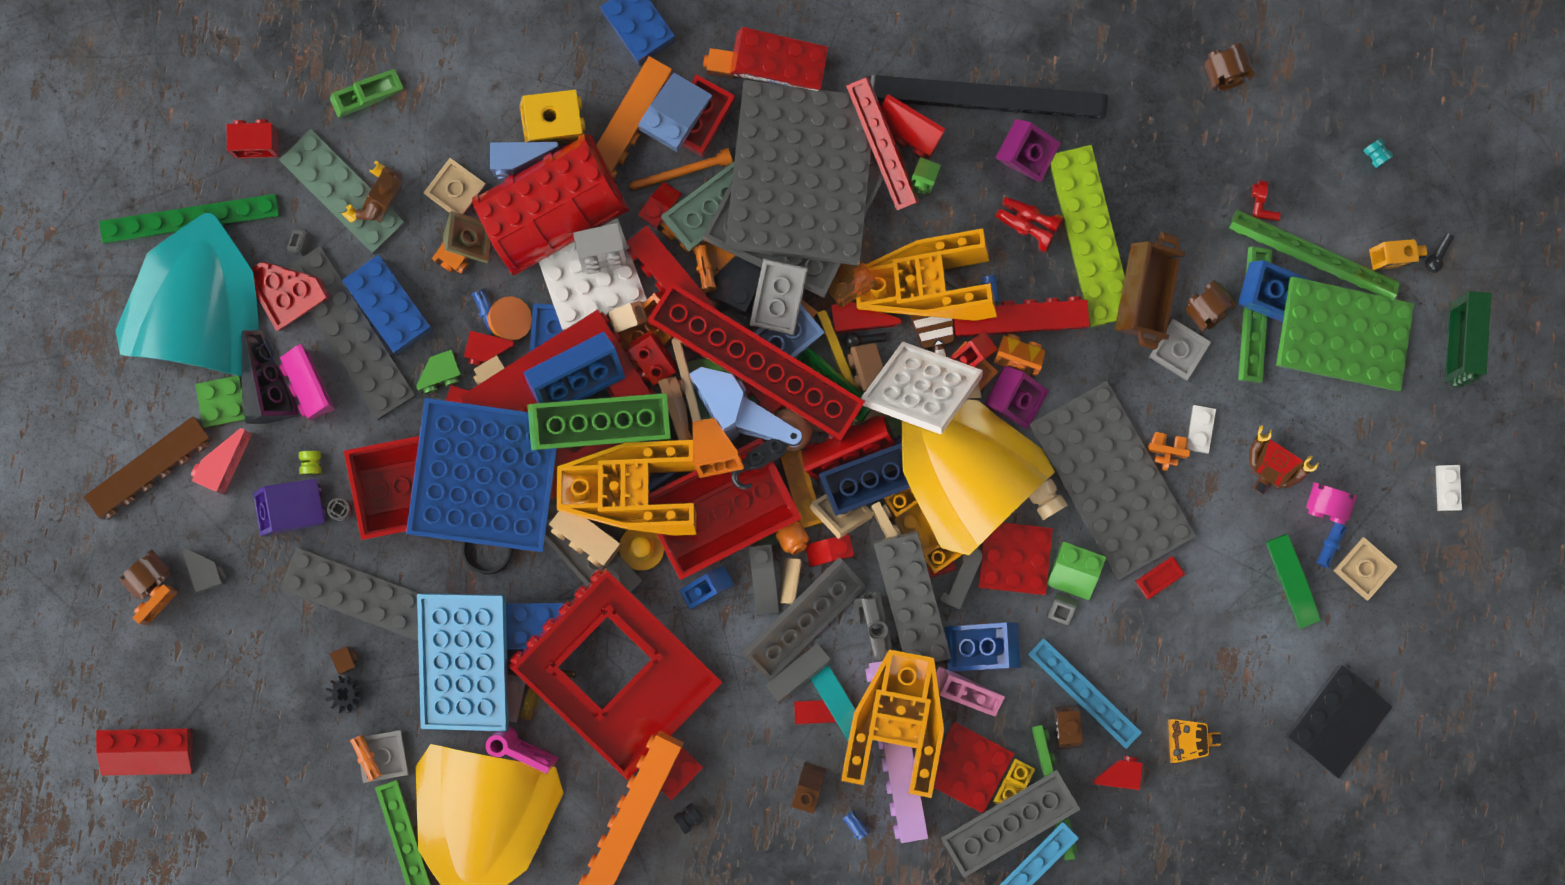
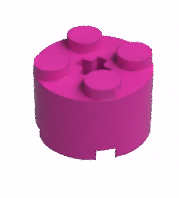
M1314 482L1306 508L1309 509L1308 513L1323 518L1324 514L1331 516V521L1345 525L1346 521H1350L1357 495L1352 494L1351 498H1349L1350 493L1325 485H1321L1320 489L1318 488L1319 484Z

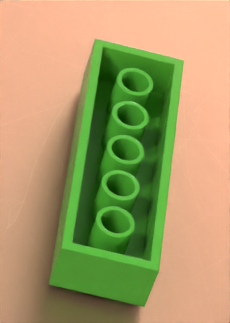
M667 393L527 405L531 450L670 439Z

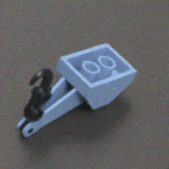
M703 367L690 373L693 389L711 418L716 419L730 441L739 437L740 433L768 440L747 454L742 461L744 469L732 471L731 480L737 488L749 489L752 487L751 483L742 484L739 481L741 473L761 469L784 456L788 446L797 447L802 443V435L798 429L748 399L745 393L746 389L740 379L736 380L730 373Z

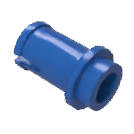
M996 275L982 277L983 281L981 284L990 283L994 300L999 302L997 286L999 279H996Z
M854 810L843 818L854 833V838L857 837L858 840H861L870 833L868 831L869 827L864 826Z

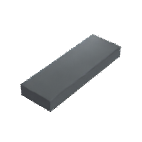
M817 643L765 686L781 704L829 665L832 660Z

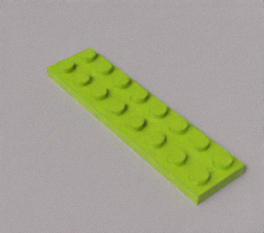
M1092 145L1056 153L1050 168L1062 216H1064V224L1083 300H1088L1090 328L1116 322L1125 276Z

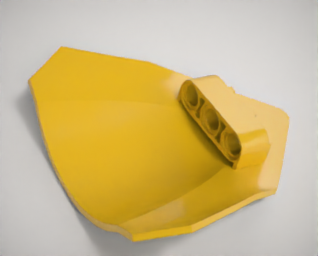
M966 399L942 435L902 420L903 473L940 547L943 549L970 555L1055 473L1042 448L1003 421L978 400Z
M430 744L415 766L418 851L440 885H508L528 869L564 794L556 767H553L546 774L521 761Z

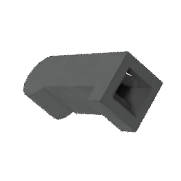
M976 548L970 555H962L963 562L949 594L942 592L938 600L939 602L960 610L982 560L980 549Z

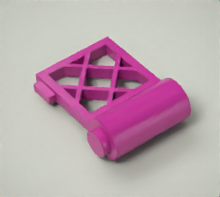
M509 726V730L506 732L496 731L486 741V750L492 757H502L506 754L546 774L557 764L559 757L519 739L516 730Z

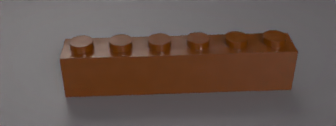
M192 416L86 494L84 499L98 518L110 520L119 513L118 509L123 505L127 507L137 500L136 496L142 491L146 493L154 488V483L160 478L164 480L173 473L172 469L176 466H183L192 459L190 456L198 451L200 453L210 446L209 442L213 439L203 428L200 421Z

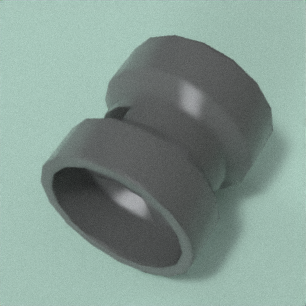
M335 498L329 502L327 512L334 520L346 521L352 515V506L345 499Z

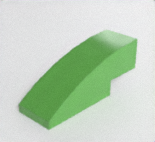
M395 69L355 82L353 86L333 92L330 96V101L338 118H341L402 91L403 86Z

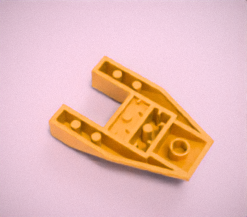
M983 228L916 240L854 269L857 308L860 310L973 321L997 317L990 283L946 291L944 269L989 262L987 241Z
M693 440L628 442L557 466V511L629 530L667 535H696V510L694 503L649 505V473L696 470L694 466Z
M888 650L854 712L841 781L864 785L872 740L916 748L908 794L932 798L944 733L934 658Z

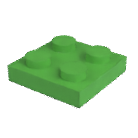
M241 376L195 384L203 428L245 421L242 405Z

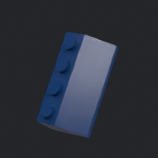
M605 332L523 372L537 403L583 400L625 378L616 349Z

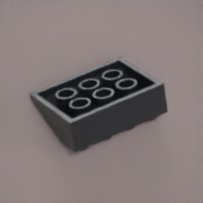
M1339 665L1284 738L1339 779L1391 710L1392 706L1343 665Z

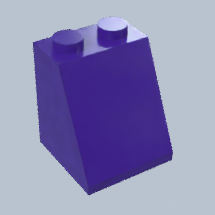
M317 479L263 486L253 492L260 536L323 524L326 512L324 506H321L320 497L322 496L320 484H317Z

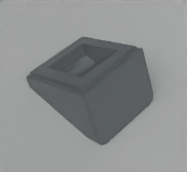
M1057 592L1048 618L1069 626L1078 600Z

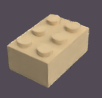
M559 511L549 524L553 527L551 532L562 541L565 538L570 540L569 546L580 554L583 551L589 555L587 559L598 568L601 565L607 567L622 547L620 543L587 518Z

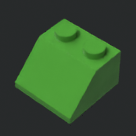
M1062 542L1047 586L1089 601L1106 557Z

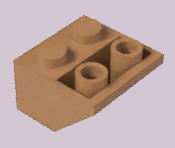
M876 343L852 347L847 355L850 370L854 369L856 376H854L856 387L863 394L883 369Z

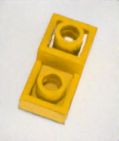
M1014 759L993 802L1000 804L1024 790L1035 769Z

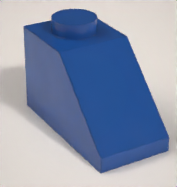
M723 565L706 573L679 591L691 610L734 586V583Z

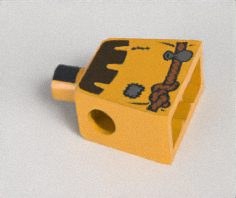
M1415 239L1387 241L1369 249L1373 271L1407 267L1419 262V259L1427 257L1426 246H1417Z
M1175 719L1168 720L1170 763L1209 756V746H1221L1220 732L1208 733L1206 723Z

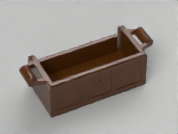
M1165 232L1160 233L1155 243L1149 241L1131 243L1115 325V331L1137 336L1140 346L1154 350L1158 348L1161 340H1169V335L1165 333H1167L1175 286L1177 284L1181 260L1178 257H1185V252L1179 249V237ZM1161 241L1174 244V248L1161 245Z

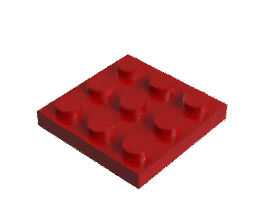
M1002 523L983 541L978 588L1046 595L1053 528Z
M953 722L941 745L934 788L983 814L1015 753Z

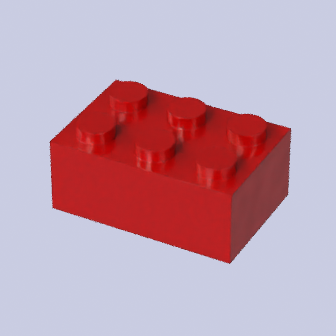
M696 74L691 83L710 93L712 97L682 147L703 158L735 102V95Z

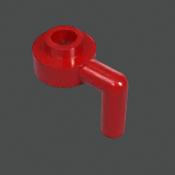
M1258 180L1257 184H1253L1251 197H1255L1254 217L1279 221L1280 212L1263 210L1268 192V181Z

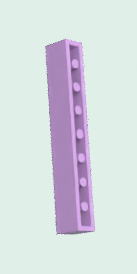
M882 661L868 664L869 668L865 669L867 682L872 681ZM878 741L879 749H884L885 758H881L883 772L888 771L889 780L885 781L887 794H892L893 803H889L891 817L896 816L897 825L893 826L895 839H900V843L928 839L921 796L908 794L914 762L912 747Z

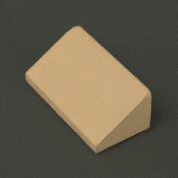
M784 559L778 596L779 603L792 604L796 600L801 559Z

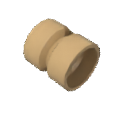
M1052 479L1044 482L1029 496L1033 504L1039 505L1037 512L1042 520L1068 506L1062 495H1056L1057 488Z

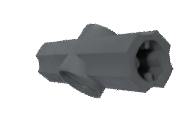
M872 591L861 596L874 659L883 661L888 650L893 649L880 592ZM875 624L883 625L879 629L872 628V626Z

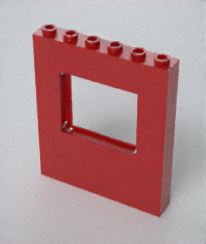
M595 310L459 396V399L465 404L528 412L527 405L537 404L523 372L602 332H605L615 347L625 375L624 379L605 388L611 398L655 394L651 387L648 389L644 384L645 378L639 368L636 370L631 362L633 361L629 357V351L627 349L623 351L619 344L622 341L615 330L611 332L607 325L610 322L604 312L599 313L598 310ZM623 443L557 448L550 500L557 497V466Z
M604 568L602 571L600 569L595 571L590 577L592 581L586 587L582 585L574 593L575 598L570 603L566 602L559 608L558 612L560 614L554 620L550 618L542 626L544 630L538 636L535 634L527 641V647L522 653L518 651L510 659L512 663L509 666L607 762L628 780L639 769L636 766L641 756L647 755L649 748L646 745L651 735L656 736L659 731H662L671 736L722 684V681ZM608 617L651 660L601 709L558 667Z

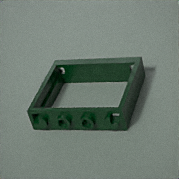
M1468 291L1449 303L1444 383H1451V387H1464V385L1474 383L1475 380H1479V378L1487 375L1492 293Z

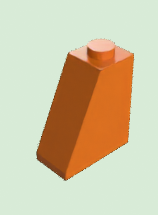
M715 418L692 422L694 466L700 478L744 469L738 451Z

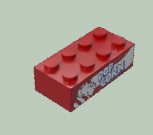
M742 27L737 31L729 75L759 82L820 91L828 47Z

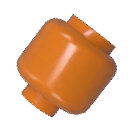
M795 522L776 533V538L786 553L795 555L807 548L806 544L809 541V537L800 522Z

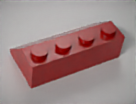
M874 416L867 420L868 423L849 427L841 442L829 436L825 442L808 445L806 450L801 452L805 471L814 480H818V475L822 472L897 445L888 420L884 416Z
M192 728L96 730V754L101 776L192 774Z

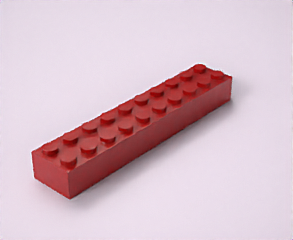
M672 282L647 320L649 324L840 442L865 403L859 397Z

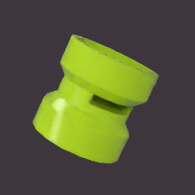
M321 451L299 452V460H301L299 475L322 474V467L319 465Z

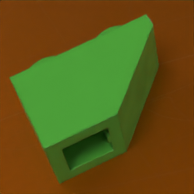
M920 157L911 180L915 192L920 194L932 192L941 167L940 164Z
M449 350L429 358L416 385L419 392L424 391L425 394L438 390L437 386L442 384L451 386L459 382L458 379L462 378V374L454 352Z

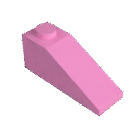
M942 667L937 669L936 676L940 696L994 717L996 716L1005 696Z

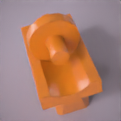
M1155 432L1151 443L1147 446V451L1164 455V457L1157 455L1155 457V462L1163 463L1162 470L1167 471L1169 465L1177 466L1178 459H1172L1170 456L1184 459L1189 457L1190 450H1187L1188 438L1175 436L1174 445L1170 447L1165 446L1167 434Z

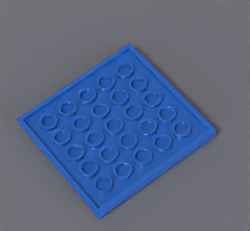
M425 398L406 534L543 552L557 448L531 450L528 412Z

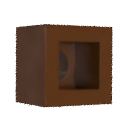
M348 646L329 653L338 674L342 675L358 668L356 662L359 659L354 649L350 650Z

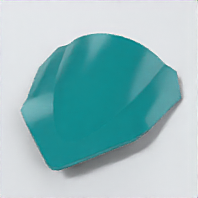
M204 213L146 254L138 278L115 330L120 355L183 363L242 377L241 332L244 330H259L254 275L245 258L215 215Z

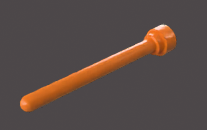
M729 148L720 150V153H717L715 157L632 181L629 184V188L637 190L719 164L720 166L725 165L727 167L733 163Z

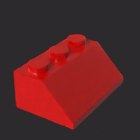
M888 94L881 109L895 143L903 148L905 146L913 150L912 153L919 158L926 157L930 159L944 136L945 128Z

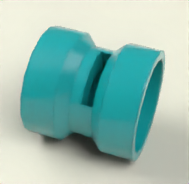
M1382 138L1376 140L1363 150L1366 156L1371 157L1375 168H1378L1394 156L1391 150L1386 149Z

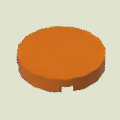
M513 296L503 297L494 302L488 312V325L492 333L497 337L516 341L525 336L531 328V311L527 304L519 298Z

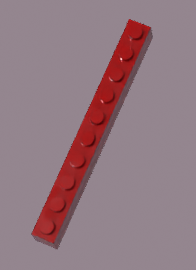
M647 225L626 242L628 246L627 253L634 261L637 258L643 264L640 268L648 277L652 275L657 281L655 286L662 294L665 293L672 282L718 310ZM741 380L746 389L745 393L749 397L753 395L758 401L757 405L774 414L782 407L781 404Z

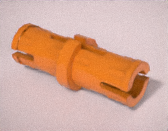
M700 245L694 248L698 263L696 270L700 274L703 292L716 290L713 276L714 264L710 261L709 247L707 245Z
M362 734L351 739L350 742L359 758L357 761L359 764H362L369 782L382 776L373 758L375 755L370 751L364 735Z

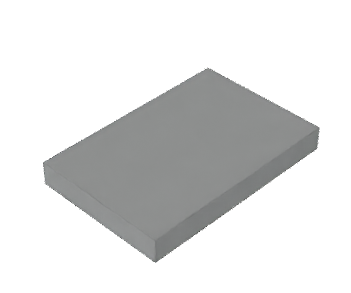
M764 258L750 325L794 335L808 268Z

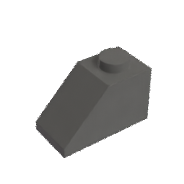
M182 549L195 592L202 593L225 585L224 579L227 577L223 566H219V563L191 549Z

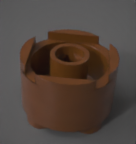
M1242 43L1234 44L1228 50L1222 52L1221 50H1215L1209 53V59L1204 63L1214 91H1216L1217 87L1220 91L1235 88L1243 84L1242 79L1248 76L1250 80L1255 76L1254 68Z
M1215 280L1204 288L1206 291L1200 296L1198 293L1192 296L1187 301L1188 305L1185 307L1186 313L1202 332H1205L1206 328L1210 330L1228 315L1226 310L1229 307L1233 310L1238 304L1222 284L1217 283Z
M151 549L144 558L141 557L127 569L118 580L135 599L143 600L150 595L154 589L152 586L155 583L160 585L171 576L169 573L171 569Z

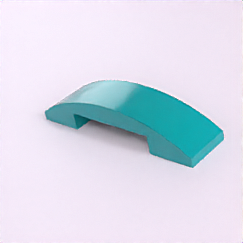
M827 665L811 678V681L848 741L855 708L829 665Z

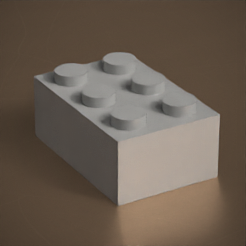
M618 223L573 233L583 273H599L602 268L606 267L618 269L623 267L622 264L627 263Z

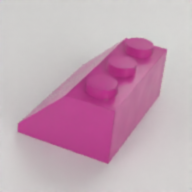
M299 344L280 357L282 364L279 365L284 377L288 376L292 383L288 386L293 397L297 396L301 403L298 405V409L302 417L307 416V419L313 420L335 410L309 350L305 346Z

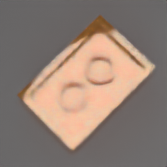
M860 258L859 266L841 263L828 292L839 308H842L878 286V283Z

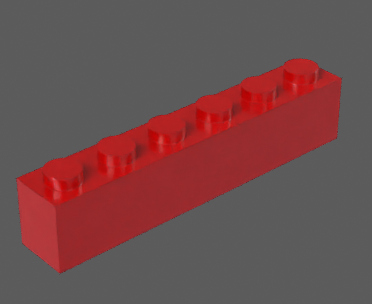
M1081 296L1068 297V301L1060 302L1059 298H1048L1044 303H1037V299L1023 300L1024 304H1015V301H1002L1001 305L995 306L997 317L975 321L953 319L954 337L979 336L983 332H986L987 335L1086 329L1089 327L1088 300H1081Z

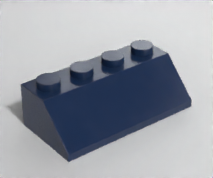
M902 443L818 475L835 516L910 488L903 473Z

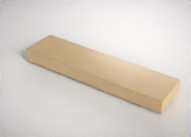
M672 339L692 421H700L702 419L682 343Z

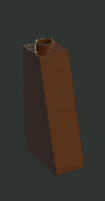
M804 762L791 807L811 814L814 813L826 768Z

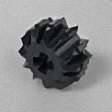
M338 676V684L331 680L330 684L334 688H326L325 691L332 693V696L326 697L325 700H333L334 702L330 705V708L334 709L338 706V713L343 712L344 706L346 712L351 713V705L356 709L360 707L355 701H363L364 697L357 696V693L363 692L364 689H356L355 687L359 684V681L355 680L351 683V676L346 677L345 683L343 677ZM348 689L347 695L349 698L341 700L342 693L340 691Z

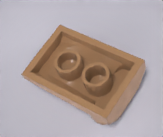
M670 377L658 381L661 393H667L668 413L678 440H693L688 430L687 411L683 395L686 394L682 380Z

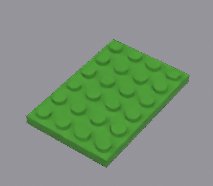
M1290 277L1276 366L1392 391H1401L1414 303L1397 299L1392 301L1388 297L1298 277Z

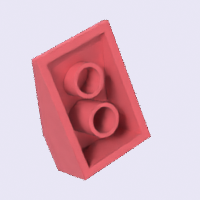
M242 428L236 431L204 457L200 464L194 466L191 476H193L192 481L225 495L252 433Z

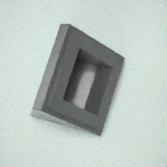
M294 229L287 250L305 256L313 235L306 231Z

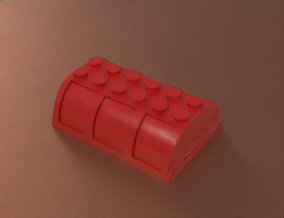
M586 133L581 134L576 141L555 153L550 152L546 154L541 161L518 174H511L505 178L504 182L483 194L478 193L472 197L473 206L493 247L513 276L575 242L574 232L601 227L629 211L593 137Z
M419 436L344 451L361 540L406 531Z
M761 438L737 449L742 461L751 450L763 444ZM774 462L761 469L744 471L739 475V481L742 484H752V487L749 489L737 488L731 480L732 472L700 478L697 470L649 494V505L694 503L696 510V535L656 533L680 580L802 519Z

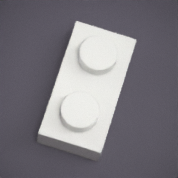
M1193 406L1187 450L1209 453L1216 409Z
M1460 465L1436 466L1438 511L1462 510Z

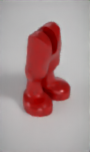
M1005 197L1002 205L1015 212L1016 215L999 209L995 217L1016 230L1018 234L1034 236L1039 242V250L1046 253L1054 238L1053 233L1056 234L1064 216L1060 214L1047 216L1041 214L1035 205L1030 206L1018 200ZM1031 221L1042 224L1049 231L1034 226Z

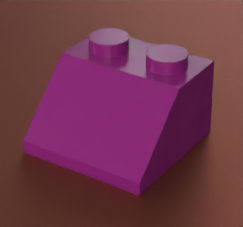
M1015 119L996 159L1009 168L1041 182L1061 143L1033 123Z
M1005 365L984 405L1028 430L1029 424L1035 418L1049 390L1024 372Z

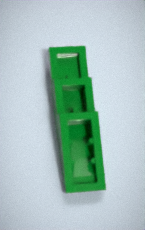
M1286 533L1266 541L1278 580L1282 584L1297 626L1301 629L1321 621L1288 534Z

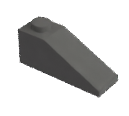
M771 545L749 547L757 616L779 613Z

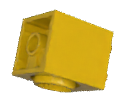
M576 90L522 96L520 112L525 142H558V145H563L576 141L578 136L583 134L585 122L584 118H580L579 115L580 109H582L581 96H577ZM548 117L551 118L553 121L548 122L544 118Z

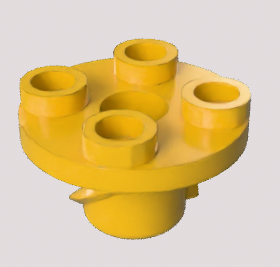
M628 530L620 540L622 545L619 550L620 556L632 569L640 571L649 570L655 567L663 557L664 547L656 533Z

